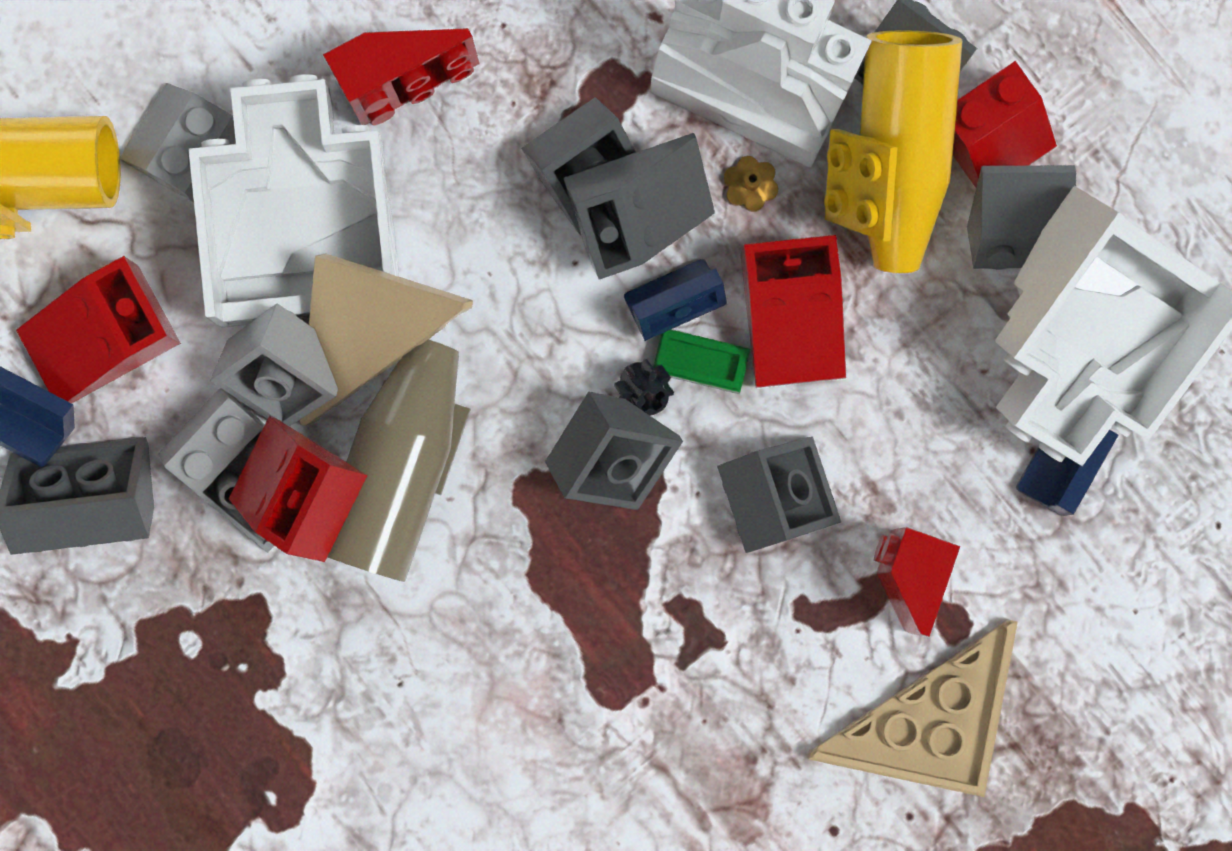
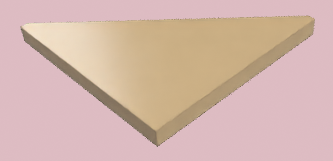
M326 253L316 255L309 326L315 329L338 387L336 397L300 419V425L307 426L317 422L322 415L333 407L340 405L371 379L381 375L396 364L409 351L423 344L445 328L446 324L458 315L472 308L473 300Z
M1007 620L810 750L808 759L985 797L1018 621Z

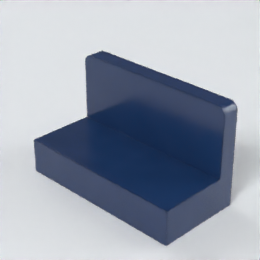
M705 259L697 260L624 294L625 302L644 341L727 305L723 281L716 268L710 270Z
M0 366V446L43 467L75 429L74 405Z
M1109 429L1083 466L1068 457L1059 462L1038 447L1018 481L1016 489L1060 516L1074 515L1119 435Z

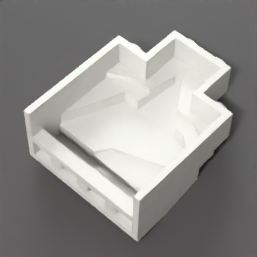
M675 0L669 29L658 49L651 78L650 93L811 168L872 40L828 20L835 0Z
M295 75L289 78V83L271 84V81L267 79H251L242 83L243 87L230 88L236 144L230 145V141L227 139H210L201 142L202 147L189 149L205 317L222 328L244 326L278 303L286 310L293 312L299 319H309L315 256L325 253L399 277L382 140L378 130L370 131V127L367 125H351L343 127L342 134H335L330 89L325 79L318 80L316 75Z
M1074 185L1042 230L1014 281L1020 297L1008 312L1010 320L995 339V342L1008 353L1004 361L1019 371L1020 374L998 403L996 409L1009 420L1005 425L1006 429L1027 443L1032 437L1041 441L1038 447L1059 462L1068 457L1083 466L1111 427L1126 437L1133 431L1149 441L1232 330V290L1125 219V216Z

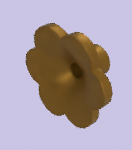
M744 156L739 160L737 166L728 168L724 173L723 180L728 187L726 196L729 203L734 206L743 205L748 211L757 212L763 208L765 201L775 199L779 188L773 180L776 173L774 166L769 162H758L752 156ZM749 178H754L756 182H750Z

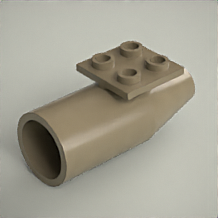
M428 339L405 354L398 361L387 380H384L381 389L360 420L346 461L366 474L367 478L336 538L328 558L405 582L435 493L442 495L471 411L470 408L455 404L459 351Z

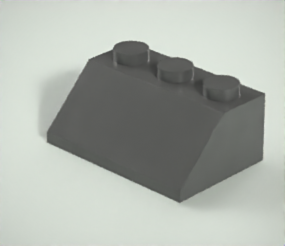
M146 437L60 447L43 467L15 453H10L0 488V531L10 555L122 541L128 542L147 539L150 535L154 499L149 447Z

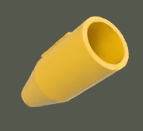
M880 31L866 36V38L872 41L865 54L860 135L841 129H830L829 149L827 152V189L824 199L825 220L867 235L873 264L876 269L890 273H911L918 271L950 183L962 39L950 34L928 31Z
M107 116L0 118V239L15 238V232H31V223L19 216L18 210L113 208L115 206L120 191L121 163L116 132L111 120Z

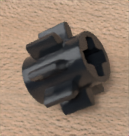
M648 359L626 366L620 376V381L614 383L615 388L620 394L619 398L626 399L650 416L664 410L669 401V396L674 395L673 389L668 384L671 377L662 364L653 368Z

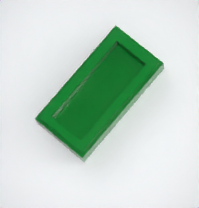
M671 329L661 334L653 368L662 364L671 378L740 394L751 349Z

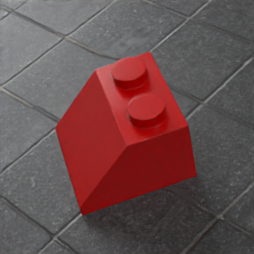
M1016 61L957 100L952 155L975 188L977 187L982 166H1029L1057 147L1043 99Z
M908 527L893 529L888 536L882 535L874 555V561L880 563L876 573L904 631L914 635L930 637L960 546Z

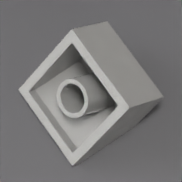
M166 83L119 159L194 203L189 149L202 147L201 142L210 139H227L230 141V145L236 144L233 115L193 92Z
M278 303L227 340L210 379V382L268 419L269 415L273 416L289 427L336 397L338 387L315 329Z

